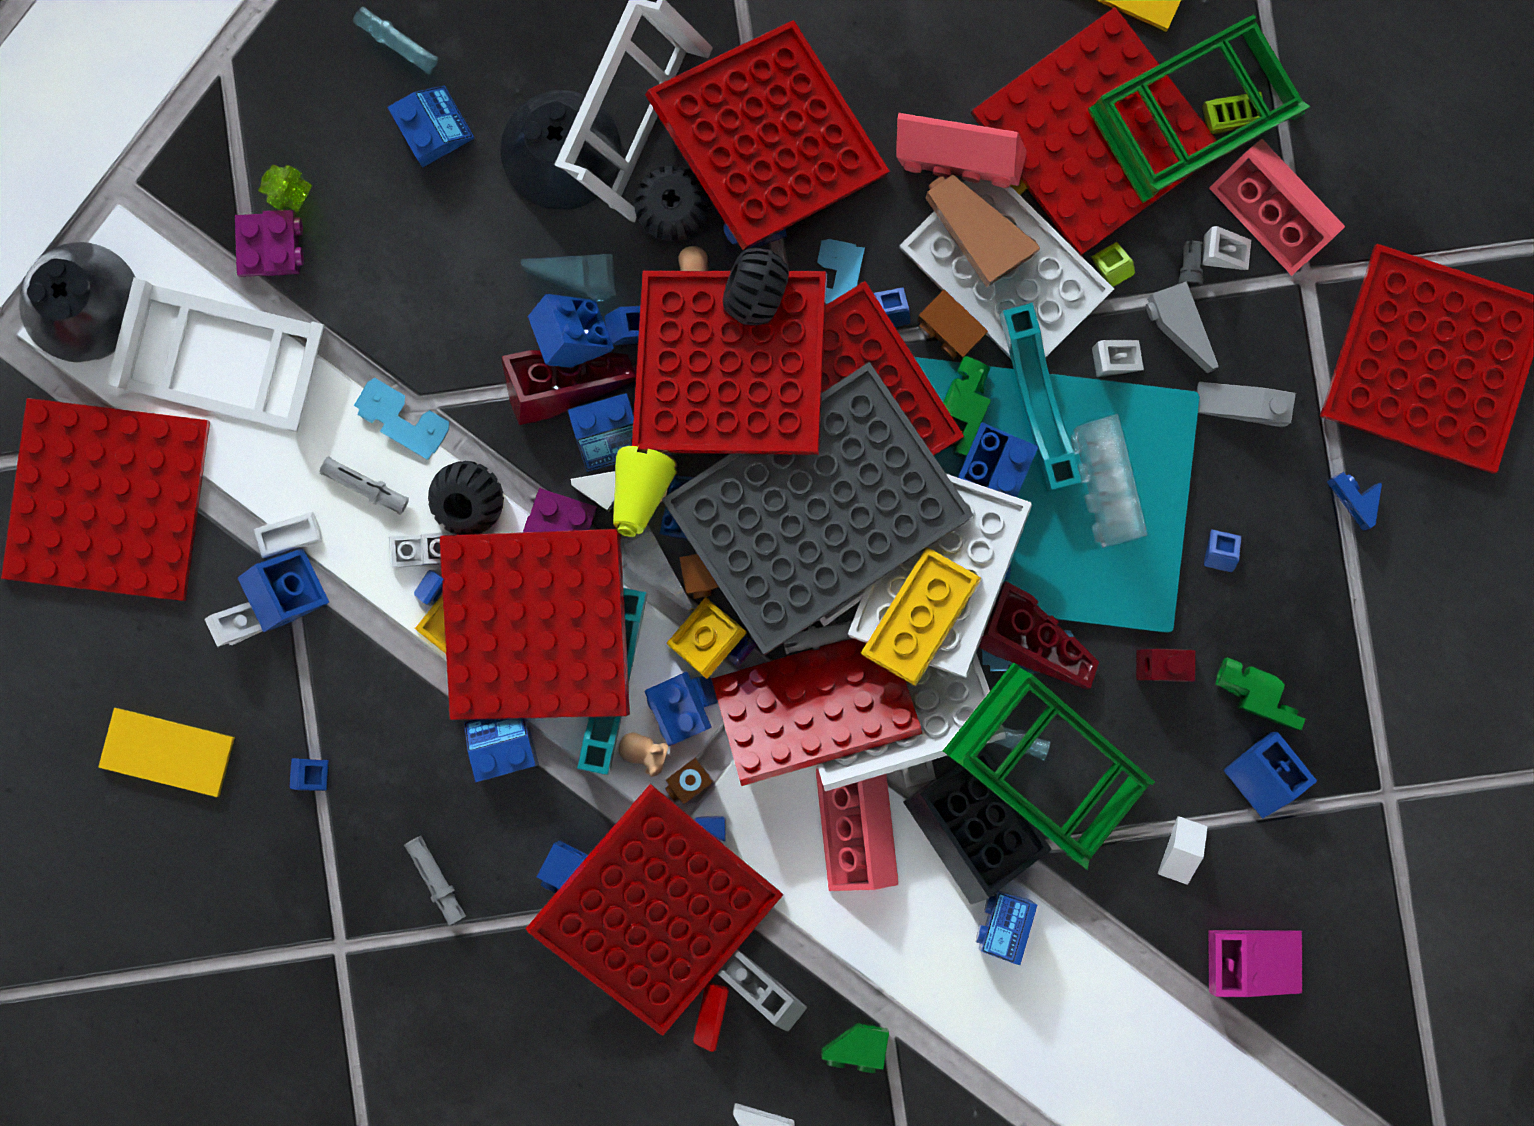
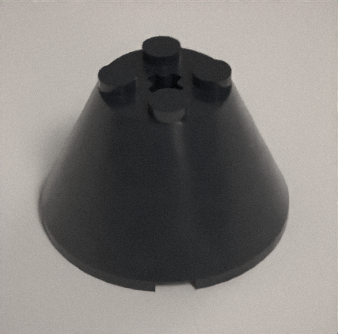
M555 90L536 95L524 102L512 114L505 126L501 140V160L504 171L515 190L535 205L547 209L570 210L587 205L598 198L596 194L568 172L555 166V162L586 96L584 94L567 90ZM600 106L590 131L621 156V141L618 129L609 113ZM584 141L574 163L576 166L589 170L607 186L611 185L619 169L586 141Z
M74 242L55 247L42 255L31 266L23 280L19 296V310L23 326L38 347L58 359L74 363L103 359L115 352L133 278H136L130 266L119 255L101 245L88 242Z

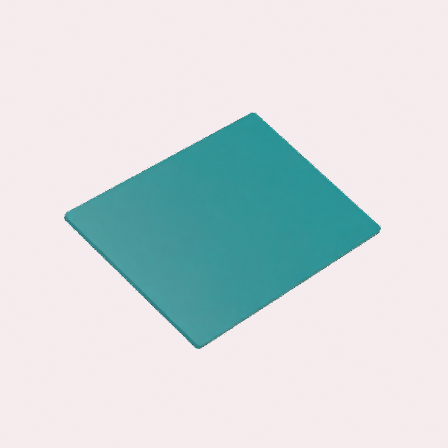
M914 357L942 402L954 379L965 380L957 372L960 362ZM989 366L990 371L987 376L984 394L980 392V395L990 399L991 402L982 422L1034 444L1014 369ZM1049 374L1060 416L1074 451L1082 482L1047 492L1036 452L1017 496L1019 499L1031 502L1032 508L1010 563V579L1003 582L1007 581L1031 594L1038 601L1037 605L1048 616L1053 615L1059 620L1169 633L1174 628L1199 394L1188 390ZM956 423L960 429L964 430L965 426ZM950 445L934 457L946 474L958 478L965 459L953 455L956 447Z

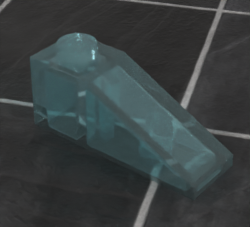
M612 254L521 260V266L525 272L584 297H591L592 301H606L610 299V296L616 295L615 266Z

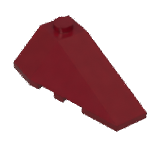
M528 350L502 356L509 400L519 425L549 419L568 409H572L636 381V373L627 354L607 353L571 368L546 365L540 350Z
M1007 581L1003 582L978 647L1001 659L1014 662L1015 664L1086 690L1091 689L1099 661L1075 637H1069L1057 625L1059 621L1053 615L1048 616L1037 605L1038 601L1031 594Z

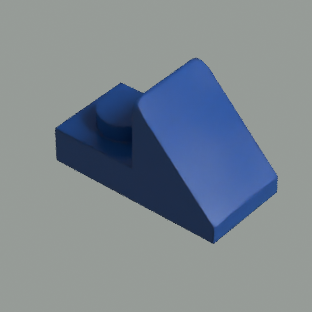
M1344 472L1335 475L1327 481L1363 531L1376 525L1382 483L1375 484L1360 494L1358 492L1360 487L1357 481L1351 475H1346Z

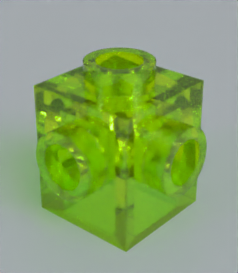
M272 164L270 169L264 173L258 191L267 196L265 202L274 208L282 210L283 207L298 212L313 185L302 179V173L287 164L284 168Z

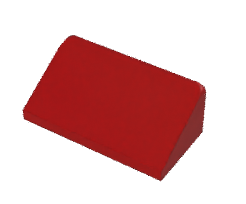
M708 983L704 989L693 1041L696 1045L714 1052L718 1043L729 989L726 986Z

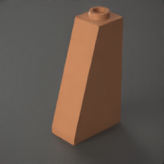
M954 175L947 179L941 176L928 186L930 190L927 191L926 200L986 288L1039 252L1040 247L1034 240Z

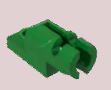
M967 356L963 357L957 370L958 374L963 376L965 380L954 379L943 401L954 421L965 426L964 430L960 429L964 437L952 444L956 447L953 455L965 459L991 402L990 399L980 395V392L984 394L990 367Z
M1228 657L1223 660L1215 685L1226 689L1238 698L1242 695L1238 705L1239 709L1290 729L1302 730L1306 719L1297 716L1299 710L1281 704L1280 709L1277 708L1285 686L1278 677L1252 666L1246 668L1244 674H1242L1243 666L1241 662Z

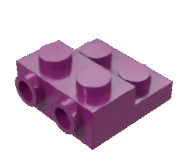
M294 210L262 211L263 214L235 215L236 268L239 277L300 274L299 266L304 265L303 248L299 247L298 236L303 235L302 218L298 217Z
M539 488L523 532L590 530L597 507Z

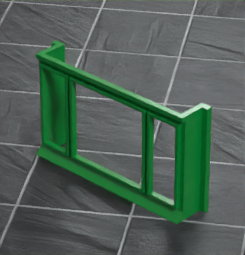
M1254 14L1102 95L1093 106L1088 108V112L1142 203L1153 198L1161 189L1291 118L1294 121L1303 116L1304 112L1310 107L1301 99L1256 23ZM1243 35L1283 103L1282 106L1271 112L1229 43ZM1220 48L1260 118L1188 156L1149 90L1148 85ZM1137 91L1179 161L1157 174L1152 170L1114 105Z
M1014 662L943 749L945 754L963 766L1067 853V856L1086 870H1088L1089 860L1147 787L1155 783L1154 780L1035 676L1020 668ZM1030 690L1048 707L996 772H994L976 756ZM1056 714L1113 762L1062 828L1004 781ZM1124 771L1129 777L1078 841L1073 839L1070 835L1120 772Z

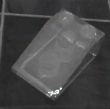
M646 526L643 533L621 540L622 569L624 571L630 569L634 575L687 612L694 611L691 602L649 526Z

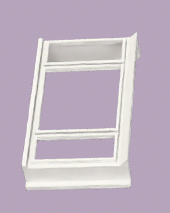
M647 0L628 1L555 162V166L568 172L606 202L610 208L617 210L632 222H635L637 218L635 207L621 196L658 115L650 104L625 159L591 132L590 128L625 51L660 83L676 76L686 52L709 58L713 47L666 0H657L656 3ZM641 15L675 46L665 72L631 41ZM584 141L588 142L620 169L612 189L589 170L574 165Z
M133 278L107 385L298 433L325 325L316 322L307 323L154 285L146 280ZM152 300L180 307L160 386L132 379ZM190 310L274 330L254 409L170 388ZM284 333L307 338L287 417L264 412Z

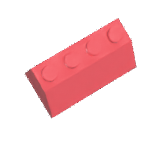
M903 113L898 114L896 158L906 171L921 173L922 170L933 171L934 175L938 177L943 176L944 178L957 175L962 176L963 180L972 183H979L980 179L992 181V185L1001 188H1009V185L1019 186L1027 150L1018 132Z
M1263 139L1246 151L1209 187L1291 276L1345 228L1341 221Z
M816 768L829 891L876 890L899 885L887 774L825 792L819 770Z

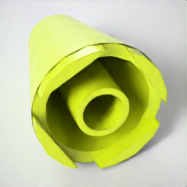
M627 446L619 449L615 465L613 525L620 534L628 537H635L636 534L643 533L677 468H674L676 464L674 460L665 454L652 449H648L647 454L637 452V446Z

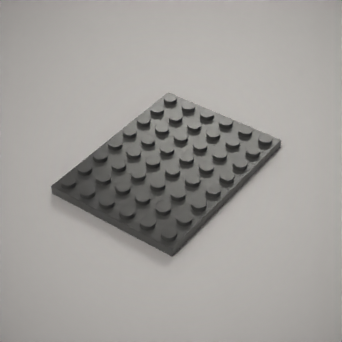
M870 362L822 393L819 455L729 454L662 499L764 655L974 517Z

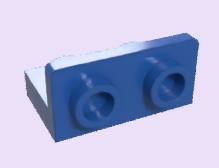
M688 672L679 674L644 691L648 706L653 711L659 724L660 733L668 746H672L712 728Z

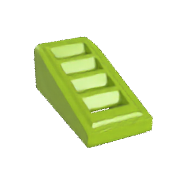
M1247 94L1204 102L1202 111L1210 133L1217 134L1239 129L1260 118L1259 114L1257 117H1252L1249 105L1251 101ZM1240 104H1243L1246 115L1244 119H1241L1238 107ZM1232 106L1235 120L1230 121L1227 107ZM1217 109H1221L1224 122H1219Z

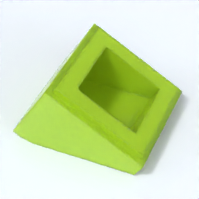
M1118 242L1091 256L1101 276L1112 287L1135 274L1133 260Z

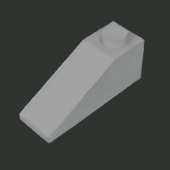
M1187 281L1151 294L1147 299L1149 303L1146 304V310L1151 321L1155 320L1158 328L1204 371L1209 373L1218 368L1217 360Z
M1198 382L1197 393L1200 397L1198 413L1285 427L1292 420L1296 393L1262 387Z
M738 949L717 972L719 976L770 1022L787 1032L807 1009L791 992Z

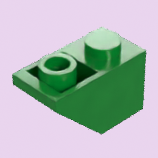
M857 1023L823 1047L821 1058L827 1060V1065L832 1067L845 1068L846 1063L858 1065L857 1070L867 1073H875L876 1069L883 1070L889 1030L884 1027Z

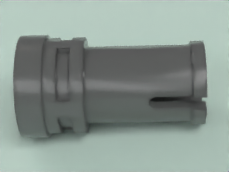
M1192 240L1191 245L1190 241H1184L1183 268L1180 269L1178 284L1187 281L1189 287L1203 286V269L1201 268L1203 243Z

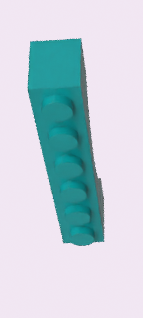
M1029 303L1003 310L999 317L1034 445L1038 446L1036 452L1047 492L1080 483L1082 480L1074 451L1065 431L1053 392L1034 305Z
M623 588L629 685L648 594L642 591ZM622 716L589 717L577 769L606 775L610 774Z

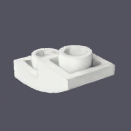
M453 532L389 536L390 568L441 564L439 536L453 535Z

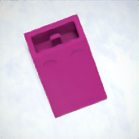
M1208 930L1209 993L1216 997H1254L1302 993V931Z

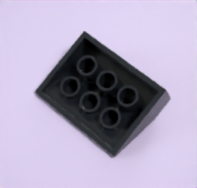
M983 747L976 757L996 772L997 766ZM960 764L955 765L903 801L971 905L990 898L1052 850L1036 827Z

